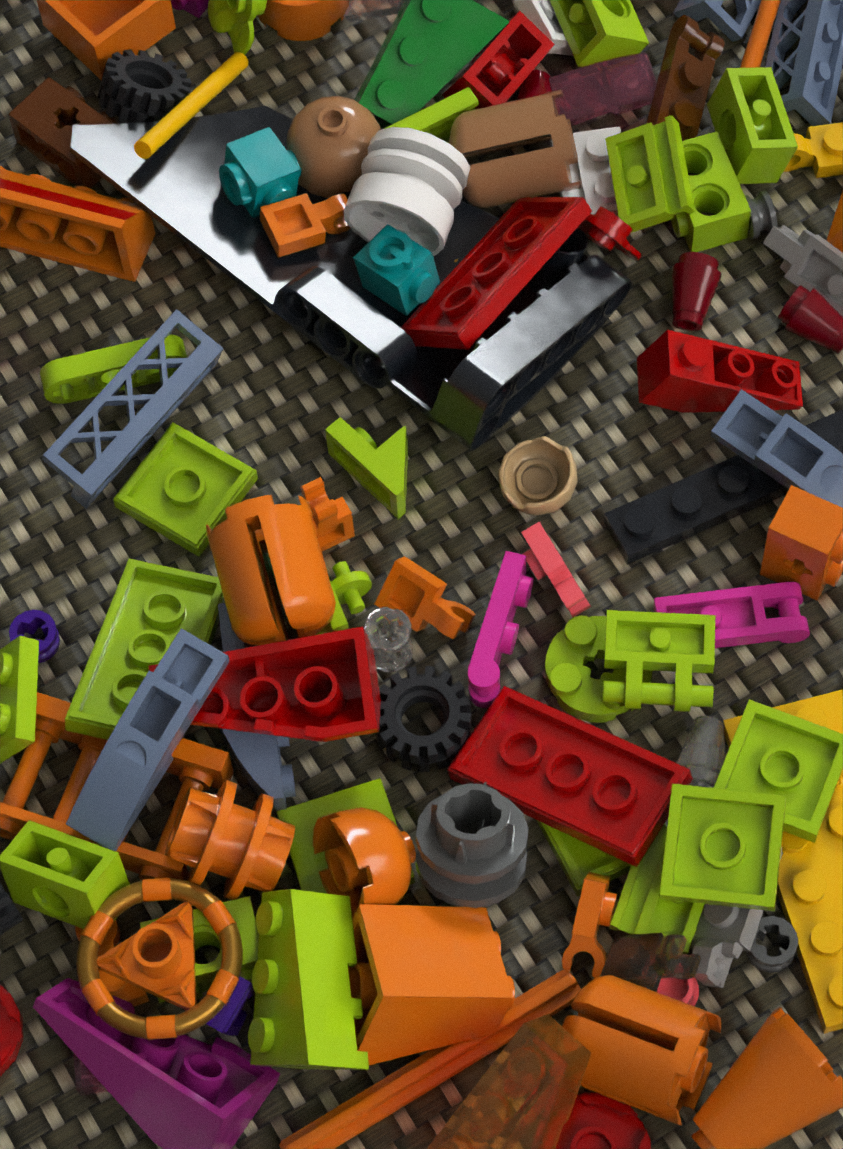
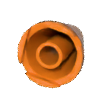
M778 1007L770 1014L692 1120L700 1129L691 1137L701 1149H763L842 1109L843 1078L841 1075L837 1077L833 1073V1068L827 1062L828 1059L798 1024L781 1007Z

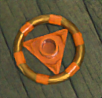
M167 877L143 879L142 881L127 885L113 893L103 902L96 914L90 917L80 935L76 965L81 992L97 1016L111 1027L130 1036L153 1040L177 1038L178 1036L190 1033L205 1025L226 1006L239 982L243 962V949L237 923L221 900L208 890L189 881ZM173 899L184 902L98 957L99 946H101L114 920L128 908L141 902ZM192 906L203 913L219 937L222 950L221 967L206 996L199 1003H197L194 916ZM98 967L100 970L186 1011L177 1015L149 1017L132 1014L116 1004L99 977Z

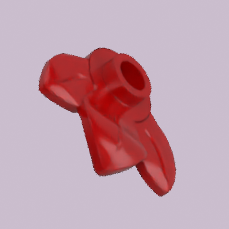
M602 206L598 208L594 215L589 214L578 226L589 240L601 248L611 252L615 247L635 261H639L642 257L641 253L626 240L633 229Z

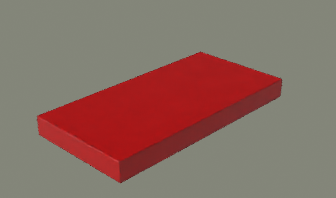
M523 197L518 199L435 289L432 296L423 302L401 326V329L411 337L415 346L468 350L592 212L584 197Z
M503 686L447 769L451 780L462 785L468 783L484 784V782H487L488 787L497 790L502 796L512 801L523 814L635 867L639 865L669 817L672 784L689 785L693 779L691 770L506 686Z

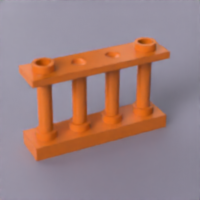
M37 692L35 742L26 747L3 802H0V837L13 840L28 820L97 844L67 826L66 822L108 740L66 731L65 717L71 705L70 702ZM185 738L180 740L172 753L173 761L166 772L179 776V780L183 783L155 852L126 843V835L116 851L119 852L124 869L138 873L141 880L171 877L187 881L188 869L186 864L165 855L167 842L182 801L189 788L203 792L208 791L210 787L219 789L224 780L231 781L234 770L229 752ZM59 739L78 744L79 749L82 751L53 819L24 810L23 808L51 743H57Z

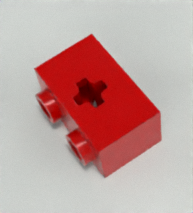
M519 10L509 19L510 22L473 57L442 93V96L447 98L469 87L479 101V105L475 109L506 103L555 44Z

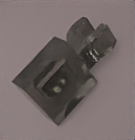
M660 932L615 936L600 976L613 975L657 992L661 978H694L701 957L699 954H682L687 939L682 935L672 934L664 937Z

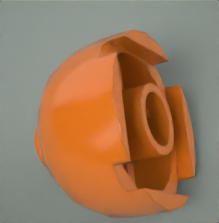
M363 807L338 811L317 819L313 830L314 854L325 851L328 869L319 871V875L326 893L350 896L352 919L359 904L397 905L408 890L412 874L411 864L416 860L415 847L409 834L405 831H400L392 820L379 811Z

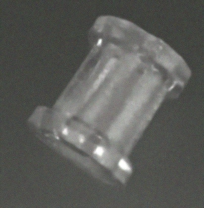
M382 607L374 610L367 617L364 629L374 650L376 669L384 672L401 670L409 664L413 656V642L410 637L412 625L409 617L399 609ZM379 622L382 624L381 628H378ZM399 651L400 655L396 658V652Z

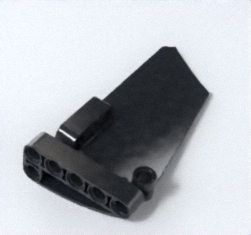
M265 105L193 117L148 159H143L136 154L134 144L159 121L73 125L69 151L71 154L365 384L378 389L388 386L470 451L479 448L502 428L561 371L615 312L631 289L632 281L598 255L588 257L584 254L588 239L585 233L577 227L468 350L415 346L411 337L401 329V326L423 303H419L405 316L362 286L353 257L369 242L361 238L352 229L340 234H329L326 232L324 244L278 258L260 221V215L253 218L244 205H234L225 194L219 177L220 165L224 164L226 144L270 127L286 149V138L292 118ZM298 184L296 196L307 193L312 204L328 199L311 194ZM351 191L341 192V194L346 195L347 199L349 198ZM464 201L460 202L453 210L454 221L444 249L433 256L440 283L436 288L500 218Z

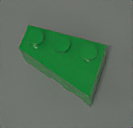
M405 0L354 100L372 112L381 129L419 112L510 21L473 0Z

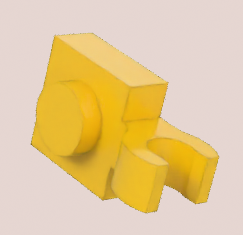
M843 122L810 126L807 128L805 138L800 134H794L798 148L784 172L813 166L816 178L843 175Z

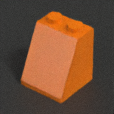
M359 904L352 919L357 965L348 967L351 998L361 999L363 1017L354 1019L357 1051L368 1052L369 1066L496 1033L507 1010H510L513 1006L515 986L511 976L506 974L501 957L500 936L497 931H493L486 907Z

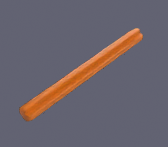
M568 970L559 971L515 998L512 1008L507 1010L495 1034L426 1052L283 1139L279 1144L280 1149H335L571 1005L577 993L581 990L578 981Z

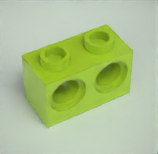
M718 132L682 141L688 173L697 174L688 175L695 212L690 214L682 212L673 215L674 219L671 220L676 236L678 238L684 236L690 252H700L746 239L748 237L751 209ZM703 212H710V213H713V214H715V215L708 216V215H703V214H701V213H703Z

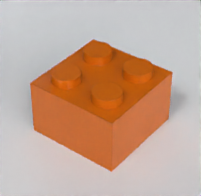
M37 0L43 26L100 80H102L108 58H112V54L119 52L123 55L124 50L131 49L135 55H138L139 50L146 51L176 29L171 0Z

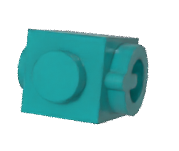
M270 127L226 144L224 164L220 165L219 168L221 185L228 199L236 206L244 205L253 218L260 215V207L295 197L299 177L301 176V168L296 155L291 150L285 149Z
M389 224L353 257L362 286L405 316L419 303L427 301L440 283L432 252L413 241L406 233L398 231Z

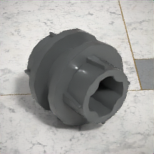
M484 782V784L468 783L455 786L429 802L418 817L416 830L417 853L415 866L421 883L436 898L445 901L453 907L488 908L513 894L525 878L527 863L526 850L529 828L522 811L497 790L488 787L487 782Z

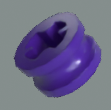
M24 611L16 616L10 625V641H13L18 636H24L25 633L34 634L38 628H42L45 640H35H39L38 663L45 662L52 658L59 649L60 636L52 617L44 611Z

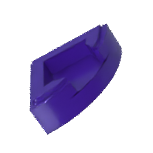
M240 976L239 982L226 1006L206 1024L223 1034L232 1037L238 1035L248 1015L242 1008L247 999L254 995L252 983Z

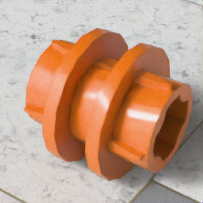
M224 780L217 795L193 788L188 789L173 824L165 855L190 866L187 881L201 886L208 871L227 877L223 894L225 898L231 900L238 899L245 886L264 892L273 891L288 858L295 834V826L271 816L274 800L272 796L261 793L252 810L234 804L237 784Z

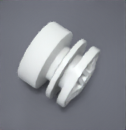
M401 127L378 130L371 138L368 146V155L361 164L362 175L354 182L344 209L345 221L352 231L367 242H370L389 224L398 231L406 233L413 241L432 252L433 256H435L444 249L454 221L453 210L460 204L462 190L467 186L470 165L463 154L451 144L432 134Z

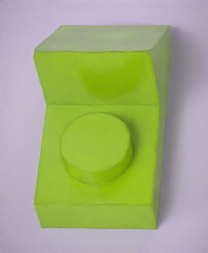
M339 417L325 429L328 454L397 519L401 518L406 513L408 440L406 425L377 448L372 437L361 427L353 429L346 421Z

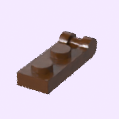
M682 15L678 18L671 28L647 123L651 122L653 125L664 122L665 117L672 115L679 122L682 141L697 137L715 61L722 53L725 45L724 39L711 31L704 33L699 29L698 22L687 15ZM689 46L695 50L694 56L688 53Z

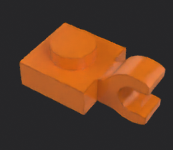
M307 193L260 207V221L278 258L324 244L326 232L329 234H340L351 229L344 218V209L348 201L346 195H334L322 202L312 204Z
M321 477L301 486L304 499L309 501L321 551L327 550L355 536L352 512L343 496L336 500H329Z
M405 556L395 560L374 605L416 632L426 628L427 624L430 623L439 632L451 639H455L459 631L467 632L476 615L470 608L461 603L443 599L441 596L447 583Z
M589 872L584 878L571 933L572 938L562 957V967L564 970L570 971L575 954L582 951L588 952L594 959L592 977L600 976L606 966V952L597 940V932L600 925L610 927L616 905L617 894L608 892L611 879L609 876Z

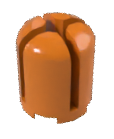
M272 495L247 499L225 509L227 519L215 526L213 530H211L208 524L206 525V534L232 630L242 642L251 646L289 640L266 553L270 557L286 616L291 627L297 630L298 637L317 635L332 621L336 601L313 522L309 501L302 496H298L301 505L290 503L274 504Z
M613 975L595 977L577 993L571 1006L574 1011L578 1012V1016H567L559 1035L558 1054L563 1074L575 1085L682 1126L679 1114L681 1108L685 1106L693 1110L695 1109L712 1069L713 1063L707 1061L709 1051L706 1046L710 1030L721 1033V1018L711 1012Z

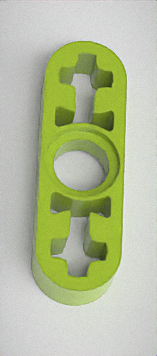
M170 334L164 340L166 359L187 358L182 338ZM149 338L48 362L40 370V378L46 400L52 403L65 404L96 397ZM157 349L148 359H158ZM178 368L167 369L168 379ZM159 369L137 370L131 376L132 388L160 382ZM123 385L119 391L125 390V386Z

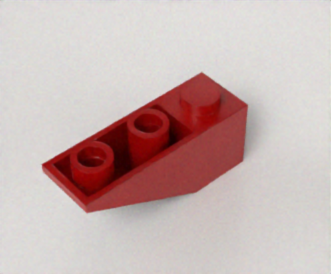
M666 330L636 358L639 403L682 413L725 412L742 389L772 410H799L803 407L799 361L672 330Z

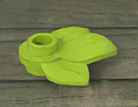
M267 0L208 1L210 25L217 33L228 32L234 53L241 52L246 55L254 41L253 20L256 16L262 15L265 12Z

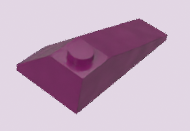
M66 978L38 996L33 1005V1008L149 1138L163 1149H232L276 1085L280 1076L279 1072L269 1066L250 1065L251 1055L235 1044L218 1037L215 1038L212 1046L187 1035H181L177 1038L148 1040L120 1032L95 1014L82 994L79 982L70 978ZM112 995L117 1005L135 1014V1009L130 1002Z

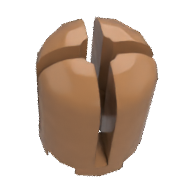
M562 89L463 112L455 119L450 131L449 144L462 153L465 159L552 140L553 143L552 147L470 165L467 186L462 190V194L471 204L481 208H488L515 202L523 197H538L582 188V182L572 183L569 165L578 163L570 119H566L565 114H558L555 103L556 98L564 97Z

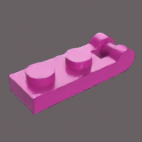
M505 551L468 667V695L470 701L480 708L490 707L500 692L499 663L503 653L512 654L519 630V624L513 623L517 606L526 608L530 599L534 578L526 576V555Z
M797 582L772 583L654 598V612L716 615L715 648L772 641L796 643L810 636L807 618L801 616L799 605L803 602L801 586ZM773 607L778 609L779 617L766 619L764 608Z

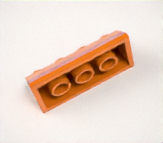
M0 166V247L124 280L136 281L155 236L151 215L129 198L117 199L98 194L85 186L70 187L52 182L39 174L24 175L6 170Z

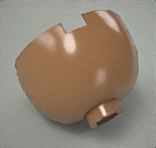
M342 96L321 97L308 103L292 119L286 138V150H291L296 155L301 168L298 184L311 194L326 198L341 194V192H350L354 182L362 175L361 164L368 155V146L371 138L378 130H381L372 112L357 101Z

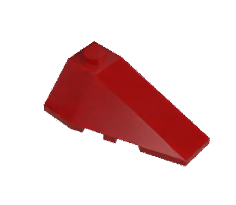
M364 627L223 652L229 656L230 662L190 724L320 742L379 732L381 698L374 650ZM158 664L149 665L148 669L154 672Z

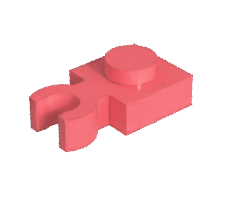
M537 522L522 531V535L530 546V549L522 553V555H526V562L537 580L539 581L548 576L572 617L590 608L591 605L541 523Z

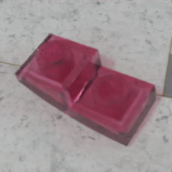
M647 53L595 63L549 78L552 91L561 89L563 91L564 97L556 98L555 103L559 115L565 114L566 119H570L571 126L609 112L617 116L651 104L657 84Z

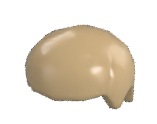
M546 436L518 443L504 455L498 472L501 492L506 501L515 509L533 516L558 511L570 501L578 482L576 462L569 448L556 443Z

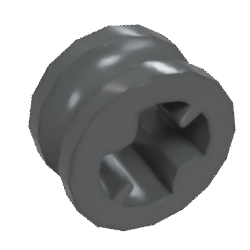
M766 190L757 192L754 199L745 195L751 209L748 238L750 240L757 239L762 231H765L768 235L773 226L777 227L778 224L775 207L769 193Z
M776 916L761 918L750 952L746 951L749 961L760 971L768 973L780 972L786 969L795 957L798 946L797 932L783 918ZM766 933L777 934V942L786 944L787 950L785 951L780 947L778 955L771 957L767 955L766 947L757 945L756 940L758 938L763 942Z

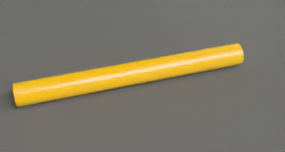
M241 52L232 54L134 144L136 154L143 159L150 158L248 67V58Z

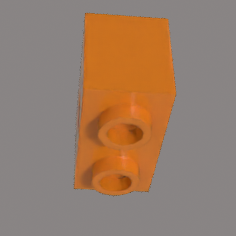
M791 485L768 528L760 575L777 583L797 582L801 586L803 595L818 601L825 585L828 584L835 587L843 572V508Z

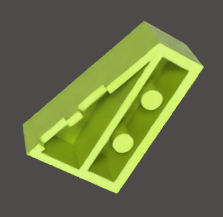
M295 889L262 892L261 904L256 914L259 945L258 959L252 972L255 1004L254 1018L248 1030V1044L251 1049L250 1065L308 1070H369L368 1052L357 1051L354 1019L363 1017L361 999L351 998L348 967L357 965L350 896Z

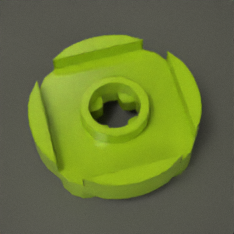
M579 615L570 619L565 628L553 638L547 650L545 660V679L548 688L550 686L551 692L557 698V703L560 707L575 718L595 723L615 720L616 715L629 710L624 709V703L603 702L604 680L625 681L626 669H614L613 673L604 672L600 679L591 678V669L585 666L589 661L605 659L606 616L588 617ZM643 670L642 682L651 683L652 671Z

